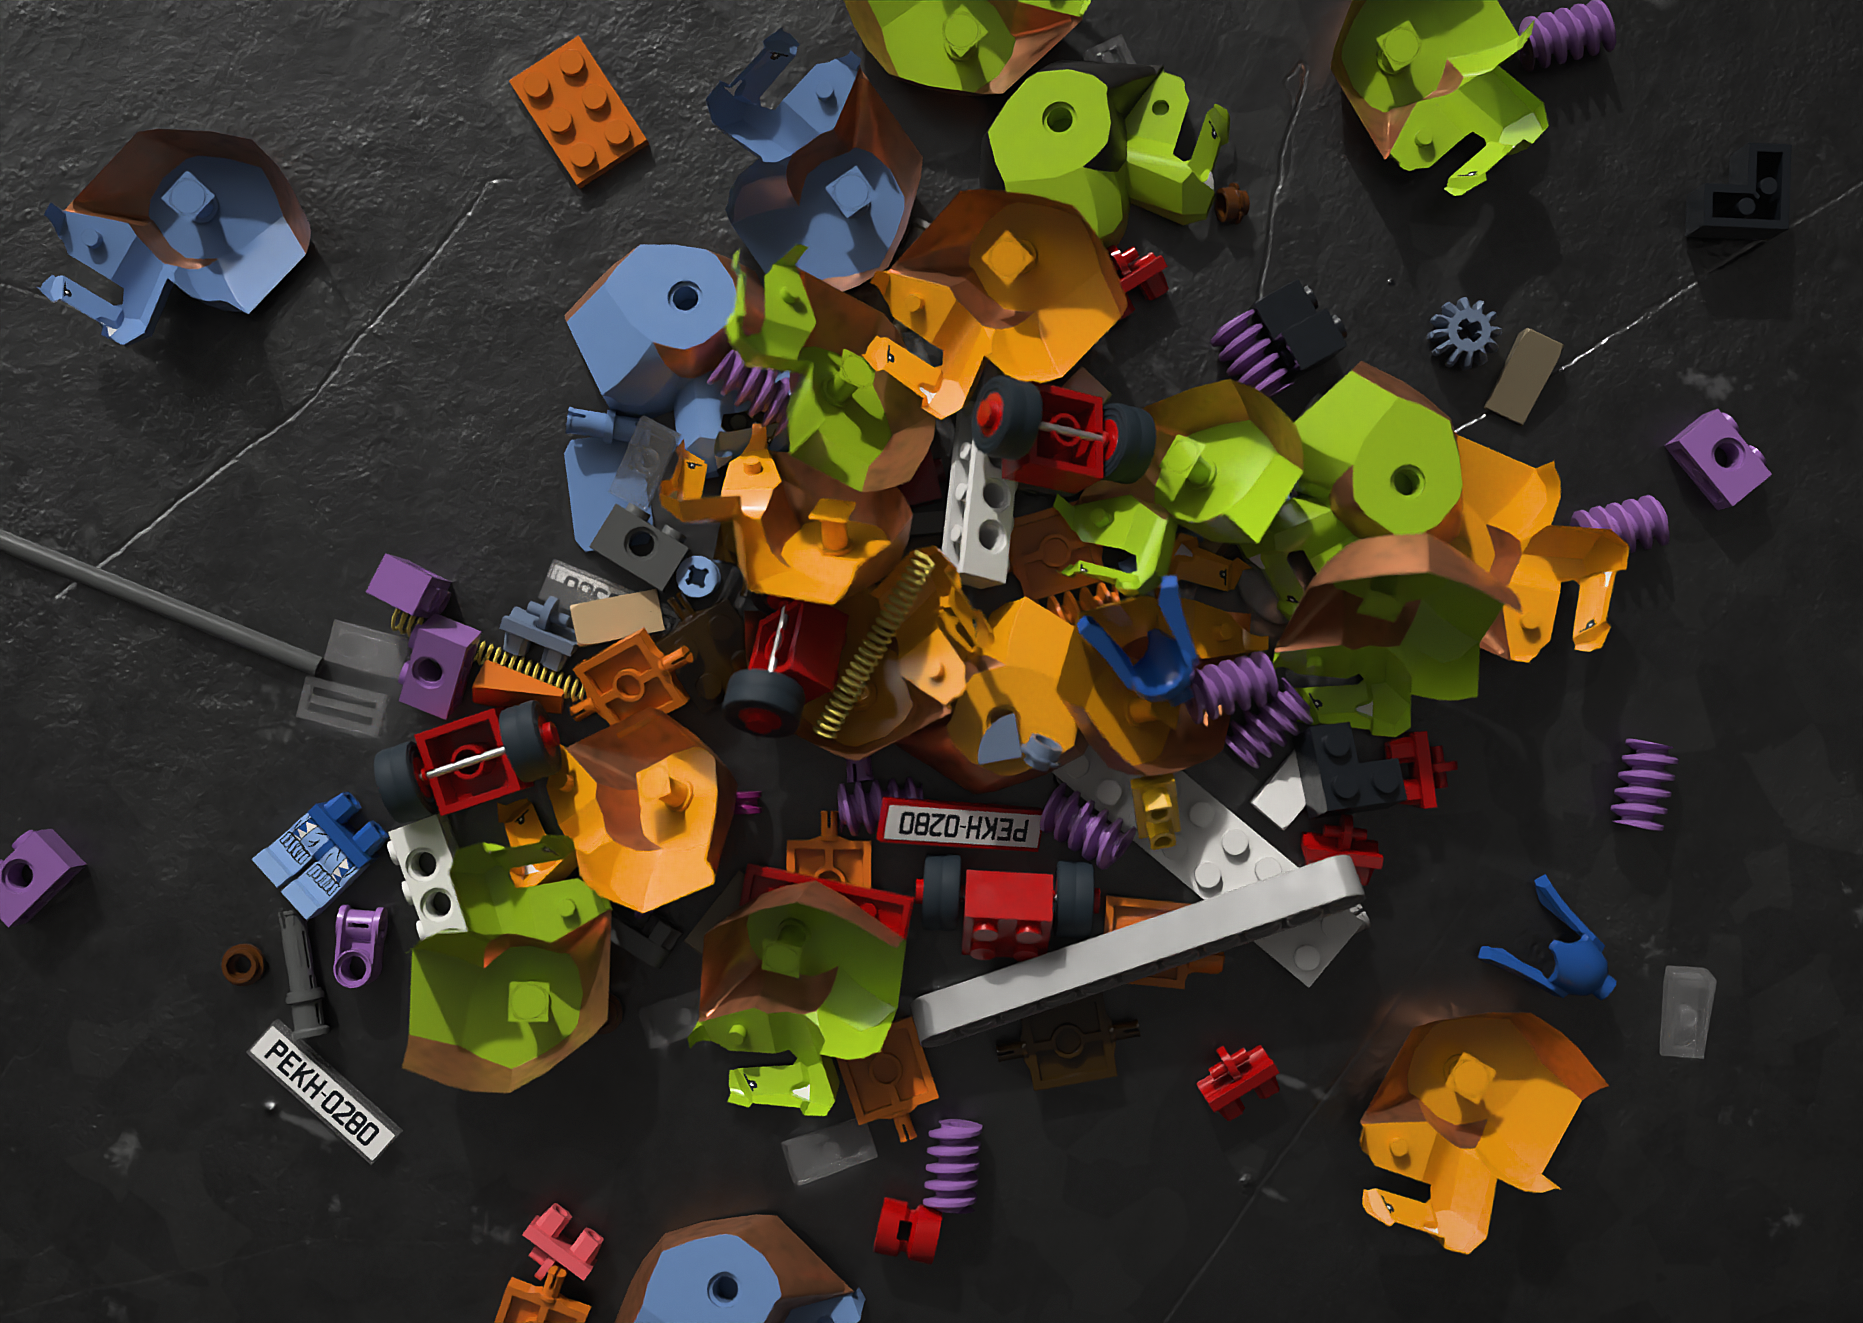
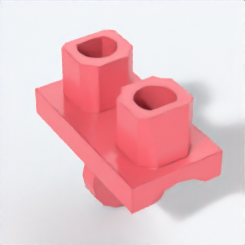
M554 1203L541 1217L537 1215L522 1234L535 1244V1247L528 1256L541 1265L534 1277L541 1281L551 1266H559L556 1277L560 1269L563 1268L567 1273L570 1270L584 1281L598 1261L595 1257L604 1239L587 1227L575 1242L562 1234V1230L571 1220L572 1216L557 1203Z

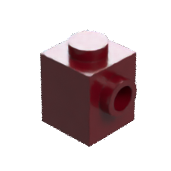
M929 449L910 481L896 486L903 494L910 510L943 501L939 483L947 482L941 457L933 459L931 449Z

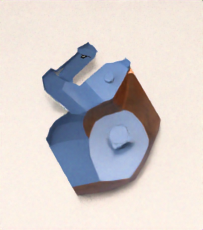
M782 27L763 40L764 49L731 84L720 81L706 98L713 124L759 158L738 175L730 189L725 211L731 225L765 274L771 270L774 263L787 254L796 244H801L809 248L797 261L796 267L841 291H846L859 286L873 277L875 271H883L889 266L907 227L921 178L923 157L861 70V58L851 50L844 57L836 58L827 63L816 64L781 101L775 110L762 107L760 97L796 56L797 47L800 45L790 33L783 31Z
M172 129L140 131L133 136L65 210L58 208L50 202L44 214L53 224L70 256L124 288L123 304L114 306L63 275L57 277L51 275L42 284L41 288H37L52 302L61 299L98 321L102 328L101 335L127 347L153 335L173 284H176L191 297L211 307L223 311L249 314L306 255L311 236L310 224L290 183L278 165L253 140L212 131Z
M639 245L617 261L588 289L564 315L566 322L609 408L615 410L616 415L646 420L674 410L678 446L684 439L685 450L704 460L705 464H708L705 479L719 477L720 467L729 465L730 461L739 457L749 444L752 436V428L733 432H726L721 428L723 414L749 410L751 402L748 400L738 407L735 406L734 402L738 393L736 390L731 391L725 396L721 395L724 383L722 379L712 385L707 384L710 376L731 350L736 351L731 344L725 327L728 318L734 312L739 275L732 268V259L706 249L680 245ZM740 264L741 270L747 275L744 303L745 316L743 317L742 329L745 335L749 336L760 333L765 321V289L756 271ZM778 370L775 383L784 377L789 378L790 372ZM778 423L768 425L766 427L768 449L771 451L789 452L788 425L777 436H775Z
M756 1214L704 1221L665 1233L643 1259L636 1271L614 1323H858L866 1298L860 1288L854 1292L778 1216Z

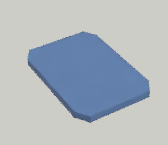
M598 437L570 440L564 452L573 528L575 541L585 552L594 551L589 546L615 504L624 509L629 502L651 515L647 523L654 526L644 444L612 440V444L603 443L604 438ZM639 534L633 539L631 546L648 544L652 536Z

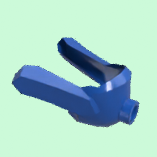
M1177 575L1163 577L1158 602L1175 638L1158 628L1148 631L1149 642L1147 651L1134 666L1131 664L1129 656L1092 616L1084 615L1077 623L1079 633L1106 659L1129 690L1135 691L1139 697L1151 702L1168 700L1171 708L1195 697L1190 685L1195 677L1194 668L1200 664L1184 617L1178 592Z
M1546 874L1535 879L1539 902L1575 931L1581 939L1573 943H1564L1558 940L1552 941L1549 949L1554 955L1556 964L1553 974L1548 979L1544 977L1540 970L1521 962L1503 948L1481 946L1478 959L1506 970L1556 997L1564 998L1567 995L1588 996L1593 994L1600 1001L1605 999L1617 984V981L1608 974V962L1602 954L1605 945L1565 903Z

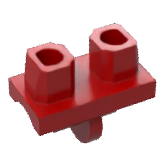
M1115 245L1105 249L1127 299L1126 309L1118 321L1135 310L1126 293L1138 285L1145 299L1149 301L1156 299L1169 290L1162 271L1168 266L1162 255L1156 257L1150 252L1128 265L1139 257L1135 247L1132 246L1123 253Z
M1427 731L1404 732V737L1385 742L1386 759L1398 758L1400 764L1408 763L1410 779L1403 780L1407 800L1399 804L1413 805V807L1423 809L1437 807L1435 788L1448 787L1446 771L1457 770V760H1444L1443 745L1431 746L1429 748Z
M1342 814L1338 825L1324 824L1323 834L1302 831L1300 844L1305 858V866L1337 855H1349L1353 860L1360 882L1364 886L1368 885L1374 868L1382 869L1384 857L1383 854H1379L1378 842L1376 840H1367V829L1353 827L1352 815Z
M1261 1044L1246 1052L1245 1048H1242L1232 1055H1229L1224 1046L1216 1049L1221 1061L1208 1069L1211 1075L1196 1083L1213 1112L1218 1111L1227 1121H1231L1243 1114L1245 1106L1239 1098L1253 1089L1259 1099H1267L1279 1092L1280 1088L1275 1075L1280 1072Z

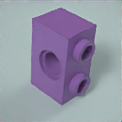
M1719 409L1702 414L1664 445L1716 510L1733 507L1772 475L1765 466L1766 459L1757 448L1748 445L1738 433L1739 426L1735 420L1728 414L1721 413ZM1717 447L1721 448L1727 455L1725 467L1718 465L1715 460L1714 453Z
M385 554L366 592L412 616L429 619L434 613L440 615L446 608L451 597V592L447 591L451 582L407 559Z
M436 613L423 625L417 624L408 642V647L413 649L411 658L404 664L398 679V683L403 685L399 701L446 720L462 702L482 631ZM431 660L437 662L441 669L435 667Z
M53 829L29 830L12 844L14 851L4 861L0 859V919L8 928L26 924L87 865ZM25 865H28L33 872V880L30 885L24 881L22 876V870Z

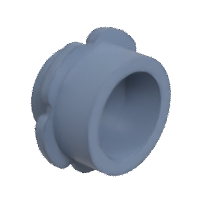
M1033 733L1028 742L1021 745L1022 752L1026 754L1024 761L1031 767L1047 772L1049 767L1057 768L1061 765V762L1058 760L1063 748L1054 740L1041 734Z

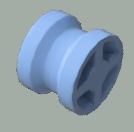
M692 556L680 563L676 572V581L684 594L695 599H706L718 591L721 585V573L711 560L703 556Z

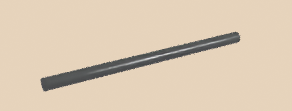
M0 529V552L313 677H317L323 668L325 661L323 657Z

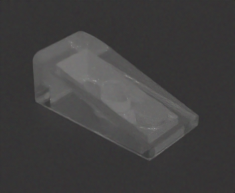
M334 619L324 660L398 680L404 664L411 658L413 649L408 647L409 638Z
M1666 966L1663 982L1659 1051L1662 1056L1704 1058L1717 980L1708 969Z
M856 1118L781 1142L791 1178L798 1186L878 1157L868 1122L858 1125Z

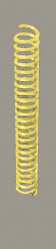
M914 551L916 556L926 560L931 566L924 565L915 558H910V562L922 568L926 574L919 572L909 565L905 566L907 571L917 575L922 581L915 580L906 573H901L902 578L916 585L918 589L910 587L901 580L897 581V585L910 591L913 596L907 595L898 588H892L895 594L905 598L909 604L902 602L895 596H888L891 602L901 606L905 611L898 610L889 603H884L886 609L897 613L900 618H895L884 610L879 611L880 615L893 621L896 626L890 625L879 617L875 618L878 624L888 628L892 633H887L882 628L871 625L872 630L885 636L887 641L882 640L874 633H867V637L880 643L883 648L877 647L869 640H862L865 646L877 651L879 655H874L864 647H858L860 653L872 658L875 663L869 662L859 654L854 655L858 662L869 666L870 670L865 669L856 662H850L852 668L864 673L866 677H861L851 669L845 670L849 676L860 680L862 685L857 684L847 676L841 677L844 683L855 687L858 692H854L842 683L837 684L841 691L852 695L854 699H849L839 691H833L835 697L848 702L849 706H845L835 698H829V702L835 707L843 709L845 714H842L830 705H825V710L840 717L841 721H837L826 712L820 713L824 720L836 724L837 728H833L827 722L818 719L816 720L817 724L823 729L831 731L833 735L822 733L823 729L819 727H812L813 732L827 739L836 738V731L841 729L840 724L845 723L844 717L849 716L848 710L853 709L852 703L857 702V695L862 693L861 688L866 687L865 681L870 680L869 674L874 673L873 666L879 664L878 659L883 658L882 652L887 650L886 644L892 642L890 637L896 635L895 629L900 628L899 622L904 621L903 615L909 613L907 607L913 606L912 600L917 599L916 592L922 590L920 585L926 584L925 577L930 576L929 570L934 569L935 566L933 561L922 552Z
M396 608L392 616L391 628L394 632L399 630L402 635L407 633L410 638L411 627L416 616H410L407 627L403 631V624L408 616V613L403 612L400 622L395 628L397 614H400V609ZM419 617L417 624L422 625L424 618ZM483 641L478 653L474 657V661L477 660L479 665H482L485 660L488 661L494 649L493 644L489 645L486 656L481 661L482 652L486 646V642ZM501 647L497 648L492 662L497 663L502 651ZM505 651L500 665L505 666L509 652ZM513 654L507 668L513 670V665L517 659L516 655ZM524 656L520 658L515 671L521 672L525 661ZM532 659L528 661L526 669L523 672V674H529V670L533 664ZM540 662L536 664L530 677L536 679L541 666ZM544 667L538 680L544 682L548 671L547 667ZM551 671L546 683L552 685L556 671ZM560 672L554 685L555 687L560 688L564 672ZM568 675L562 687L564 698L568 699L571 697L572 702H576L579 699L583 700L585 692L583 684L575 697L580 681L579 678L575 679L570 692L567 694L569 683L572 679V676Z

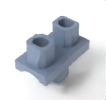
M550 596L544 606L530 601L527 610L514 607L509 616L505 615L502 618L499 629L506 631L503 645L504 651L516 656H525L529 653L532 642L545 646L540 663L554 671H561L571 655L580 647L577 644L575 630L567 627L570 616L558 611L560 599L554 596Z

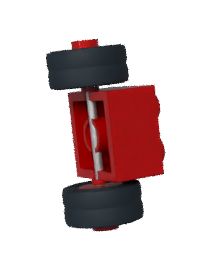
M1005 376L991 378L980 391L972 415L971 429L974 445L983 454L1002 458V479L1073 494L1100 480L1113 481L1120 484L1135 483L1147 471L1156 446L1155 423L1147 411L1120 403H1110L1103 407L1102 397L1035 381L1026 382Z
M751 590L753 604L762 613L766 614L767 617L759 622L748 669L736 672L728 682L722 706L723 716L732 726L748 734L767 738L787 737L798 730L804 705L829 693L835 687L839 678L837 668L840 654L847 642L845 631L849 615L828 605V603Z
M531 700L510 708L508 706L492 708L415 734L417 744L415 742H405L395 747L381 750L374 759V774L381 799L391 817L401 824L430 816L438 809L440 815L444 816L534 786L533 781L554 775L562 767L560 738L557 728L551 721L545 708L537 700Z
M926 854L924 879L916 878L915 904H923L922 929L956 931L959 919V903L963 902L961 955H971L978 960L1009 957L1023 962L1047 954L1052 916L1054 936L1086 939L1091 934L1093 914H1099L1100 888H1094V867L1090 862L1058 861L1055 870L1054 890L1052 874L967 870L966 883L961 885L960 889L961 859L959 855Z

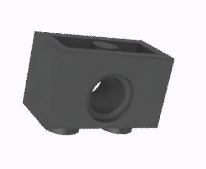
M630 502L625 509L615 504L589 547L665 593L676 576L680 563L687 558L691 551L687 546L683 545L687 537L666 524L662 531L647 523L651 516L650 514ZM639 534H648L654 539L653 551L644 557L634 555L631 549L633 539Z

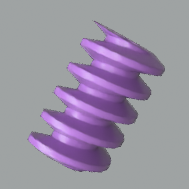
M1591 0L1587 5L1575 4L1570 10L1568 8H1559L1554 14L1543 12L1538 18L1535 16L1525 17L1520 24L1518 34L1520 36L1535 19L1532 34L1519 50L1522 66L1527 72L1533 71L1534 58L1538 59L1542 68H1548L1551 62V54L1554 55L1558 64H1564L1567 61V50H1570L1574 60H1580L1583 57L1584 46H1586L1591 56H1596L1599 53L1601 41L1607 52H1611L1617 42L1613 18L1609 9L1601 0Z
M1252 309L1221 326L1210 343L1213 347L1226 345L1218 358L1222 362L1234 360L1226 371L1228 376L1242 375L1238 382L1253 387L1268 398H1272L1292 386L1294 382L1280 383V380L1288 370L1287 368L1273 370L1272 365L1280 355L1278 353L1264 354L1263 351L1272 341L1270 338L1256 339L1255 336L1261 331L1263 325L1262 323L1248 325L1247 321L1255 313V310Z
M731 350L714 370L707 384L712 385L722 379L724 383L720 394L725 396L731 391L736 390L738 393L734 405L738 407L749 400L751 406L748 416L752 417L763 411L765 415L761 426L765 428L776 421L778 427L775 436H777L788 425L787 409L792 395L791 392L789 393V378L784 377L775 383L778 370L766 369L761 372L762 368L745 366L737 352Z
M1650 495L1642 496L1638 501L1634 499L1625 500L1621 505L1616 502L1607 504L1605 509L1601 506L1591 508L1589 512L1578 510L1571 517L1570 526L1611 529L1629 545L1628 553L1635 552L1637 539H1639L1641 546L1645 550L1652 548L1653 536L1656 537L1661 546L1668 545L1669 543L1667 514L1661 503Z
M1256 651L1249 657L1245 655L1238 656L1233 662L1231 660H1223L1218 666L1214 664L1205 665L1202 671L1196 668L1194 669V681L1190 685L1195 697L1184 702L1195 724L1202 723V710L1204 709L1210 719H1218L1219 705L1222 706L1223 711L1227 715L1234 714V701H1237L1243 711H1247L1251 707V696L1258 706H1265L1267 702L1266 692H1269L1273 697H1276L1278 694V681L1273 665L1265 653Z
M1284 677L1281 680L1285 691L1282 693L1278 690L1276 697L1270 695L1272 699L1270 704L1266 702L1265 706L1257 705L1259 710L1257 715L1249 710L1242 711L1246 721L1244 726L1234 720L1229 722L1234 735L1231 737L1226 735L1225 742L1243 762L1256 769L1261 767L1258 752L1269 758L1274 756L1271 741L1282 747L1287 745L1284 730L1295 736L1300 734L1296 720L1299 719L1308 725L1313 723L1309 710L1311 709L1310 706Z
M1626 739L1625 745L1636 751V754L1622 756V762L1632 767V770L1618 773V778L1629 784V786L1616 788L1614 794L1623 799L1625 803L1611 805L1610 810L1621 817V820L1612 822L1651 831H1663L1664 825L1654 820L1653 817L1654 815L1667 814L1668 809L1657 803V799L1669 798L1672 792L1660 785L1661 782L1675 780V775L1666 771L1664 767L1666 765L1678 764L1679 759L1668 753V749H1673V747L1643 740Z
M906 777L904 787L900 790L895 778L889 779L887 790L883 791L878 780H873L869 793L865 792L861 782H856L853 794L849 795L844 783L839 784L837 795L841 832L844 825H847L851 835L856 836L859 833L861 823H864L868 833L874 834L880 817L882 798L923 799L922 782L920 788H917L912 777Z
M1061 783L1054 790L1045 805L1040 821V829L1046 834L1054 831V838L1061 843L1068 840L1070 850L1075 852L1082 849L1084 859L1089 861L1097 857V867L1101 870L1107 869L1122 857L1136 835V827L1133 826L1125 834L1121 833L1122 818L1119 817L1110 825L1107 824L1108 809L1105 808L1096 816L1093 815L1095 801L1090 799L1082 807L1079 806L1081 792L1077 790L1066 798L1064 795L1067 783Z
M959 1119L939 1120L941 1128L930 1130L929 1136L939 1140L940 1145L927 1148V1153L938 1157L939 1160L936 1163L926 1165V1170L936 1174L937 1179L925 1182V1188L935 1191L936 1196L923 1199V1204L945 1213H973L975 1209L969 1205L977 1201V1193L970 1188L978 1184V1176L971 1171L979 1168L980 1159L972 1154L981 1150V1142L973 1137L982 1133V1125Z

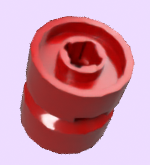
M884 1197L873 1253L897 1257L901 1252H904L910 1261L932 1265L943 1212L922 1204L915 1210L910 1209L907 1201ZM900 1220L911 1222L908 1240L897 1237Z

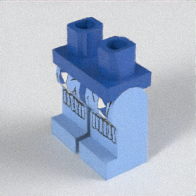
M343 792L330 801L317 803L272 845L264 848L252 858V861L277 888L289 884L281 893L306 920L319 916L369 865H372L380 857L377 851L389 837L385 830L374 820L369 821L359 831L348 822L362 809L360 803L350 792Z

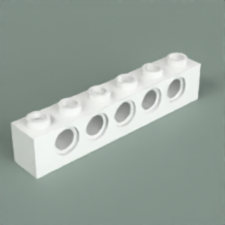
M988 359L970 403L957 411L942 552L957 567L961 584L979 589L1006 583V575L1010 567L1008 557L1010 536L1014 527V498L1018 487V482L1002 479V458L983 454L975 447L972 438L973 410L983 386L996 376L1013 378L1006 375L990 359Z
M436 814L388 832L391 839L387 843L388 852L393 863L396 866H401L405 881L402 882V890L407 902L410 905H415L420 920L416 922V927L420 939L422 940L442 930H467L449 876V870L459 847L447 815L441 816ZM424 852L432 854L436 860V869L432 875L426 874L420 868L419 859ZM437 892L445 893L451 901V908L447 914L438 912L434 907L433 900Z

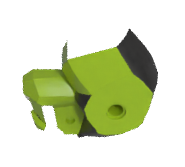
M1060 60L1047 65L1027 78L1006 102L983 136L980 154V189L1035 194L1071 204L1078 208L1094 229L1105 249L1111 245L1118 246L1127 229L1131 203L1181 225L1207 219L1215 199L1214 168L1221 146L1229 143L1230 115L1227 109L1214 104V107L1206 114L1191 160L1183 162L1173 155L1189 103V98L1185 91V83L1181 77L1165 72L1162 65Z

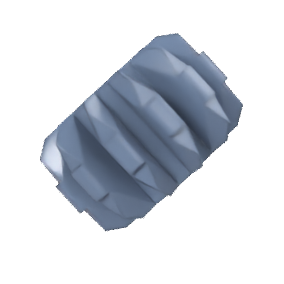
M1462 297L1457 301L1456 306L1450 302L1445 303L1441 307L1443 315L1436 314L1431 318L1430 322L1438 330L1428 333L1427 339L1439 341L1440 345L1432 351V355L1436 357L1445 352L1447 354L1445 367L1450 368L1457 360L1463 371L1470 369L1473 362L1482 366L1488 362L1486 353L1493 354L1498 350V344L1491 338L1501 335L1502 329L1497 326H1490V322L1497 317V313L1493 311L1484 315L1482 313L1484 301H1477L1471 308L1467 297ZM1467 328L1471 336L1461 340L1458 332Z

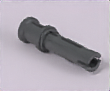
M297 909L279 912L277 914L281 927L290 993H287L285 1001L287 1005H291L295 1029L291 1033V1039L297 1040L331 1033L330 1026L325 1025L321 1001L325 997V992L322 991V987H317L307 920Z

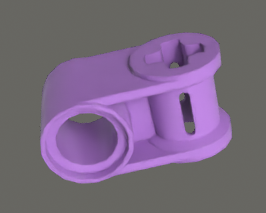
M346 904L340 906L336 919V949L333 971L337 982L342 986L348 988L361 987L374 982L381 974L384 941L388 928V912L385 907H378L376 911L352 909L350 905ZM356 923L368 924V926H357ZM355 956L360 957L366 964V972L361 979L355 977L350 970L351 960Z

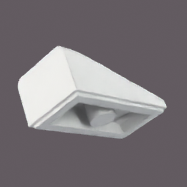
M1295 749L1248 801L1276 827L1283 831L1306 805Z

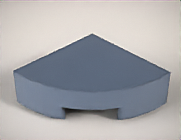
M1015 714L998 719L987 729L978 750L979 764L1022 757Z

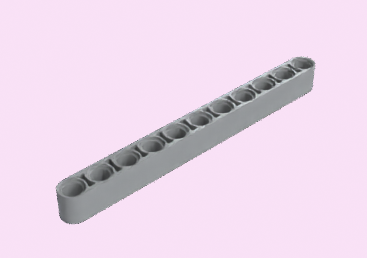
M1349 855L1330 857L918 997L910 1003L920 1046L931 1048L945 1045L1355 907L1365 900L1366 895L1353 860Z

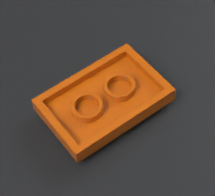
M579 35L509 80L579 189L649 144Z

